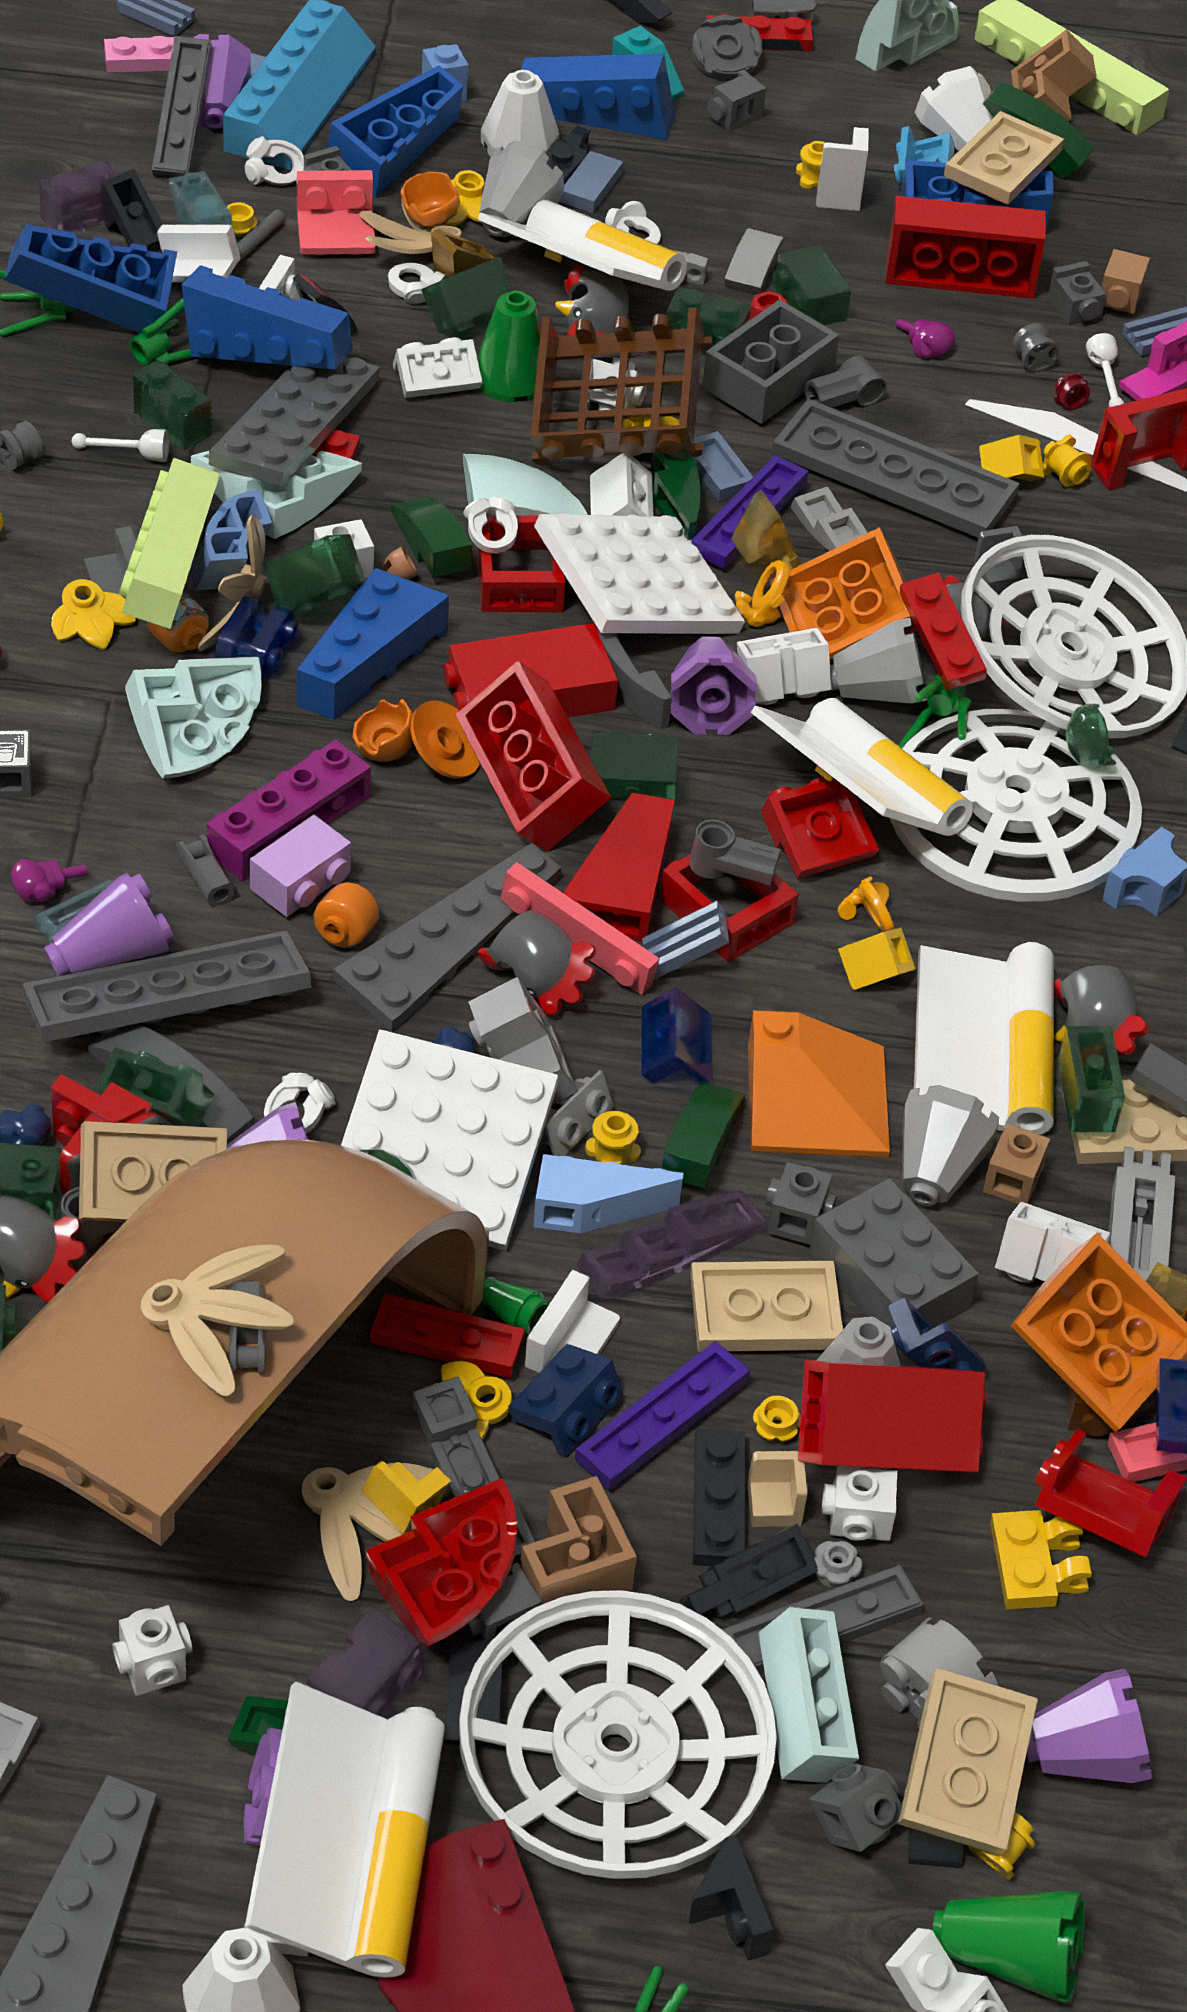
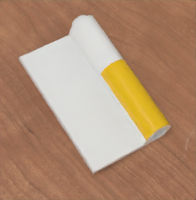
M541 200L532 208L526 225L480 213L478 217L479 221L547 248L544 256L557 262H561L564 255L610 275L668 291L676 289L686 275L687 261L682 254L549 200Z
M828 698L817 703L813 707L807 722L756 705L752 709L751 713L815 762L817 764L816 772L830 782L834 777L882 816L945 836L958 833L969 822L973 811V805L969 799L836 698Z
M1036 942L1021 944L1012 950L1007 962L920 946L918 951L914 1089L920 1088L919 1095L927 1094L929 1086L941 1085L976 1096L984 1103L981 1111L989 1118L992 1110L1000 1117L997 1129L999 1131H1003L1006 1124L1030 1130L1038 1135L1050 1130L1054 1121V955L1048 947Z
M299 1682L291 1685L245 1928L248 1927L255 1932L368 1975L395 1977L405 1972L445 1731L443 1722L436 1718V1714L433 1711L423 1707H410L387 1720Z

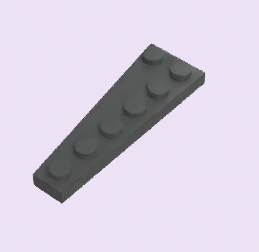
M530 843L334 968L333 981L389 1031L397 1030L429 1000V994L439 984L443 983L446 985L456 975L457 968L469 957L474 959L478 955L479 949L483 948L487 940L494 934H499L505 925L520 915L500 900L506 872L518 862L553 886L561 878V866L533 843Z
M107 1775L0 1976V2012H90L91 2008L94 2007L99 1991V1982L106 1959H109L112 1950L114 1934L121 1911L125 1908L131 1889V1879L137 1869L157 1805L156 1793Z

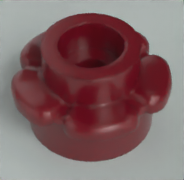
M1071 373L1061 377L1054 388L1056 393L1054 396L1055 403L1057 405L1063 404L1069 410L1082 407L1090 396L1088 381L1080 373Z

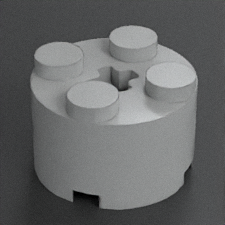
M927 1618L881 1659L880 1663L882 1674L886 1681V1684L881 1687L883 1697L898 1712H902L907 1708L919 1719L917 1722L918 1727H920L931 1674L936 1668L998 1686L992 1671L984 1677L976 1665L983 1658L976 1647L959 1630L941 1619L933 1626L932 1618Z

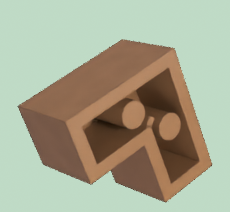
M1066 29L1011 70L1013 87L1042 101L1069 121L1072 118L1068 97L1077 90L1087 87L1092 79L1096 77L1093 54Z
M594 1476L550 1490L547 1526L552 1537L522 1546L520 1562L521 1569L538 1594L542 1604L560 1597L589 1591L632 1590L637 1556L598 1477Z

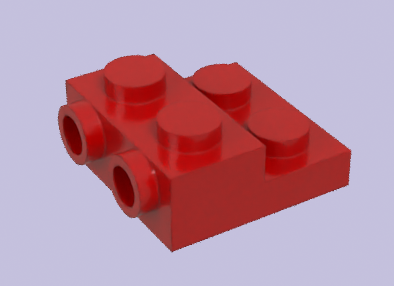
M821 776L809 782L807 786L796 789L786 786L776 789L768 795L761 810L776 848H784L797 879L875 857L879 850L855 794L835 778L830 782Z

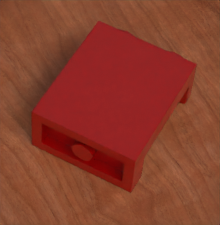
M1187 388L1106 408L1091 459V467L1108 491L1122 488L1127 468L1172 457L1182 471L1187 469Z
M1077 1429L1068 1442L1060 1439L1051 1458L1044 1460L1036 1477L1035 1485L1042 1489L1035 1506L1146 1557L1171 1520L1187 1477L1169 1469L1156 1490L1152 1491L1081 1458L1079 1452L1086 1437V1432Z

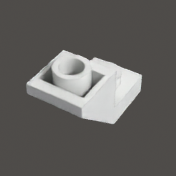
M917 1928L885 1964L907 2002L917 2012H1008L986 1976L962 1973L956 1970L932 1930Z

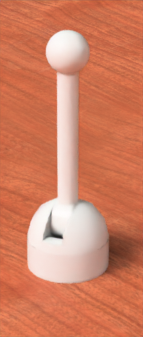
M1107 333L1094 335L1087 341L1086 351L1093 365L1103 367L1111 398L1109 407L1124 404L1123 400L1118 397L1110 367L1118 354L1116 340L1114 336Z
M152 429L146 431L140 440L87 438L84 434L77 433L72 437V445L76 449H83L86 446L138 448L141 455L147 460L166 462L169 453V434L167 430Z

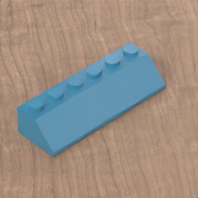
M309 0L224 113V152L249 159L246 155L248 146L261 136L266 140L287 141L298 147L302 153L305 152L376 53L374 43L344 7L331 4L326 0ZM277 154L274 158L264 156L261 158L266 164L292 170V161L285 154Z

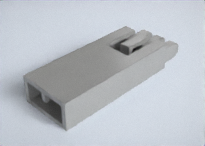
M1125 1146L1122 1166L1117 1167L1112 1186L1108 1244L1163 1298L1167 1287L1175 1176L1170 1175L1171 1154L1161 1152L1158 1166L1152 1165L1153 1151L1143 1149L1141 1162L1137 1163L1133 1162L1135 1157L1134 1148ZM1134 1197L1133 1215L1145 1217L1148 1206L1147 1200L1154 1201L1152 1225L1143 1224V1217H1138L1137 1222H1132Z

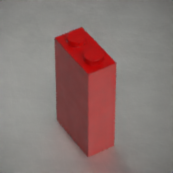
M595 623L449 645L448 663L443 664L442 668L446 688H453L454 707L459 711L517 661H520L548 680L568 718L615 710L618 679Z
M805 1360L798 1461L820 1465L978 1472L979 1458L983 1452V1438L981 1435L982 1412L987 1399V1391L984 1385L985 1372Z

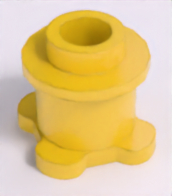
M814 141L803 146L801 149L800 158L803 163L797 165L796 173L801 177L800 186L805 189L818 187L823 145L825 142Z
M1070 434L1060 441L1050 442L1043 451L1045 455L1043 462L1044 475L1048 476L1054 472L1059 476L1061 484L1066 487L1081 484L1087 479L1091 471L1090 455L1086 452H1079L1073 447L1076 444V439Z
M608 1111L600 1114L592 1125L594 1138L587 1140L586 1153L589 1156L595 1157L599 1162L605 1163L615 1162L624 1165L627 1162L638 1161L641 1155V1148L638 1144L634 1143L639 1133L638 1124L634 1118L620 1111Z
M1014 1811L1007 1850L1002 1855L968 1846V1848L1001 1877L1010 1881L1014 1876L1012 1865L1026 1848L1032 1850L1036 1845L1030 1837L1034 1828Z

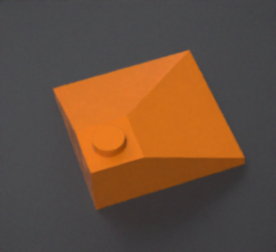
M880 527L791 569L782 595L785 600L779 605L789 632L812 628L819 629L829 646V660L833 659V656L891 622L911 618L899 594L900 584L906 581ZM775 577L769 580L771 586L775 580Z
M753 1010L748 1042L751 1152L889 1158L890 1145L884 1046L801 1013Z
M1098 1233L1068 1255L1045 1280L1011 1324V1327L1115 1432L1127 1422L1187 1353L1186 1321Z

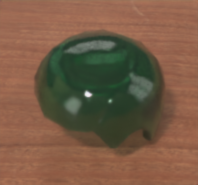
M1095 703L1081 705L1072 713L1066 728L1068 750L1080 765L1090 768L1114 766L1116 761L1113 760L1111 755L1115 753V750L1112 746H1109L1106 721L1098 709L1100 708L1099 704Z

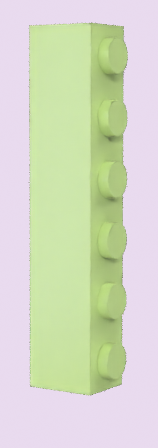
M996 0L979 10L975 40L1019 65L1066 29L1017 0ZM1070 32L1093 54L1096 77L1092 79L1091 83L1087 87L1071 95L1072 98L1135 135H1139L1163 119L1169 88Z
M173 458L169 472L160 471L119 591V595L127 597L122 613L171 629L220 473Z

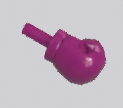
M898 319L896 322L897 328L909 332V341L912 343L913 351L918 358L923 360L943 356L952 348L956 340L952 328L943 322L927 321L925 319H919L914 324L902 319Z
M22 859L12 868L11 882L19 897L25 902L43 903L54 898L56 891L63 890L65 879L86 876L87 867L86 865H79L60 869L56 859L38 862Z

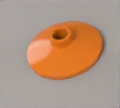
M437 700L427 701L414 711L411 720V736L418 753L432 769L446 777L462 779L470 776L478 769L480 761L456 717L459 710L446 702Z

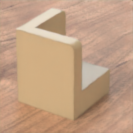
M798 1451L754 1452L747 1485L751 1526L789 1527L795 1524L801 1526L807 1499V1484L804 1461H798Z

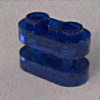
M244 596L220 633L215 650V659L258 657L261 677L265 678L270 671L275 672L280 665L282 651L287 644H293L298 633L299 622L294 620V611L274 606L268 616L263 615V601Z

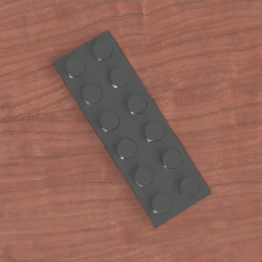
M346 357L336 369L291 365L209 451V465L283 487L379 381L380 367L368 364L363 359Z
M810 399L806 400L776 437L772 446L771 454L976 537H979V533L982 531L993 529L1017 496L1019 483Z
M287 930L22 983L24 999L43 1043L50 1041L66 1042L79 1035L93 1032L109 1033L127 1025L137 1023L152 1024L160 1022L166 1017L186 1013L201 1014L210 1008L230 1004L245 1005L254 999L273 995L289 996L298 990L312 988L310 971Z

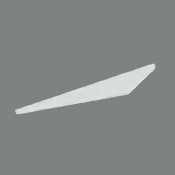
M972 399L965 403L967 406L1056 441H1060L1070 434L1076 439L1074 448L1093 455L1098 434L1054 412ZM1152 461L1127 468L1187 492L1186 478Z

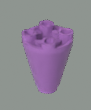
M124 873L118 876L51 938L53 943L45 946L44 951L58 976L157 957L170 951L168 944L173 941V932L162 913L156 916L153 915L148 906L152 895L140 874L130 877L128 873Z

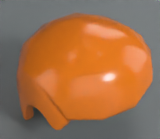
M431 171L417 174L407 180L401 189V197L406 214L417 224L429 227L445 224L457 214L460 204L458 188L452 185L448 174Z
M401 699L399 705H394L386 700H380L375 709L363 713L354 723L352 738L364 757L377 762L392 761L402 758L414 745L410 730L413 713L406 701Z

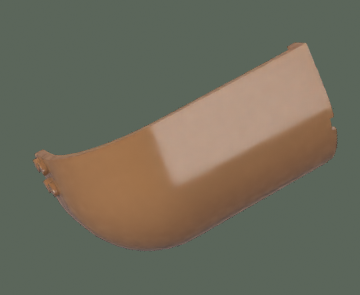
M305 1139L266 1140L236 1146L200 1160L175 1175L151 1195L0 1352V1467L12 1454H15L21 1466L40 1472L58 1481L162 1546L175 1531L174 1513L384 1276L437 1307L472 1315L481 1304L483 1297L487 1240L482 1221L474 1213L395 1167L364 1152L334 1143ZM253 1245H280L285 1249L283 1258L280 1261L238 1281H260L265 1286L266 1299L289 1312L293 1316L294 1322L290 1327L283 1330H266L264 1373H258V1368H236V1373H233L235 1381L234 1392L228 1396H221L208 1387L188 1366L180 1354L170 1330H162L145 1319L140 1307L142 1297L154 1284L167 1279L183 1281L199 1266L225 1252ZM235 1282L218 1288V1290H230ZM200 1319L218 1339L229 1361V1325ZM237 1344V1346H258V1344Z

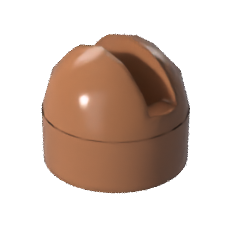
M402 546L391 552L384 561L383 567L385 572L407 580L418 575L412 559Z

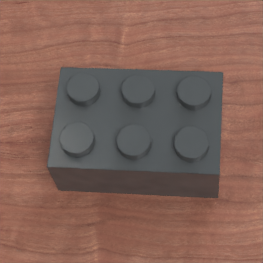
M779 299L706 351L702 388L762 424L804 393L805 381L830 374L834 371L839 334Z
M890 1178L815 1218L809 1253L816 1261H834L837 1284L866 1317H875L891 1327L895 1323L888 1306L903 1297L935 1327L971 1308L979 1273Z

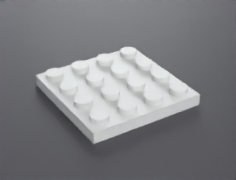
M567 513L539 514L534 526L601 633H740L745 620L699 553L697 547L691 544V540L685 538L684 528L676 517L666 515L653 517L602 514L574 515Z
M379 1029L341 1146L358 1151L363 1149H383L400 1156L413 1170L417 1181L479 1217L484 1228L489 1231L488 1247L506 1251L559 1083L558 1075Z

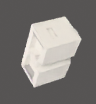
M818 628L737 642L738 656L756 675V704L770 705L776 703L778 699L784 698V694L794 693L797 697L809 698L821 691L831 690L829 646Z
M1020 1202L1008 1218L995 1268L1007 1272L1012 1279L1020 1282L1030 1283L1035 1278L1045 1281L1068 1255L1085 1241L1098 1233L1108 1243L1110 1232Z

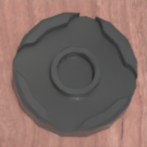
M719 15L707 19L701 24V27L695 32L692 39V58L696 66L707 76L719 81L733 80L738 77V72L741 70L751 74L756 70L761 60L762 39L757 29L751 24L749 27L747 24L742 23V19L736 16Z

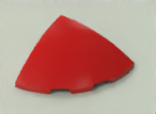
M502 1478L410 1516L412 1531L366 1550L370 1577L404 1626L427 1647L451 1635L477 1616L496 1591L501 1588L510 1571L515 1557L514 1548L518 1527L514 1503Z

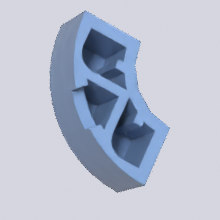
M260 490L244 492L226 500L209 521L192 561V579L195 590L218 589L223 578L241 573L250 554L247 523L251 515L255 514L260 520L266 536L272 525V520Z

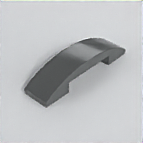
M596 626L618 679L616 697L629 710L647 723L659 729L668 728L672 697L655 670L639 674L618 641V633H601Z
M139 1024L123 1026L116 1031L102 1034L88 1045V1052L120 1076L128 1070L187 1112L188 1125L190 1127L227 1128V1145L254 1123V1117L246 1106L210 1069L185 1049L149 1028Z
M459 1376L414 1391L412 1394L413 1402L435 1466L451 1480L446 1490L450 1500L500 1479L477 1431L478 1417ZM518 1504L514 1505L518 1527L515 1539L514 1560L521 1558L522 1546L535 1542Z

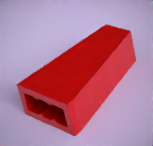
M632 793L564 890V894L630 939L643 942L642 938L649 934L671 834L675 800Z

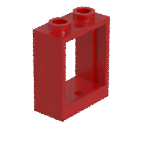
M486 515L487 524L482 528L483 536L490 541L501 540L505 535L504 527L497 523L496 515ZM516 515L518 530L515 541L519 542H514L508 550H549L534 527L539 515ZM477 547L481 612L563 613L565 575L551 553V571H492L491 553L482 551ZM520 594L526 595L525 597H518Z
M690 855L681 860L671 862L663 870L660 900L680 919L712 904L695 887V885L707 878H703L691 870L689 865ZM776 873L771 885L733 875L759 901L730 918L726 915L729 943L715 949V951L728 963L795 923L799 894Z

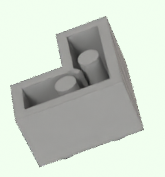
M518 977L469 1001L474 1020L469 1022L470 1029L481 1047L487 1044V1050L491 1058L557 1074L559 1083L552 1104L577 1092L551 1021Z

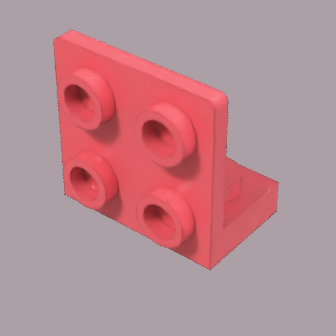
M372 170L297 171V219L301 254L361 255L375 253L376 245L365 240L369 235L375 236L374 228L360 216L362 211L372 212Z

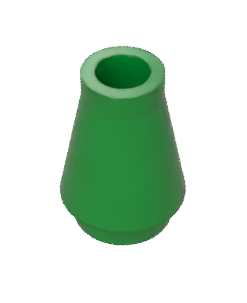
M492 1276L484 1280L481 1303L487 1306L507 1325L525 1329L524 1334H530L550 1304L549 1301L544 1299V1294L538 1290L500 1281Z

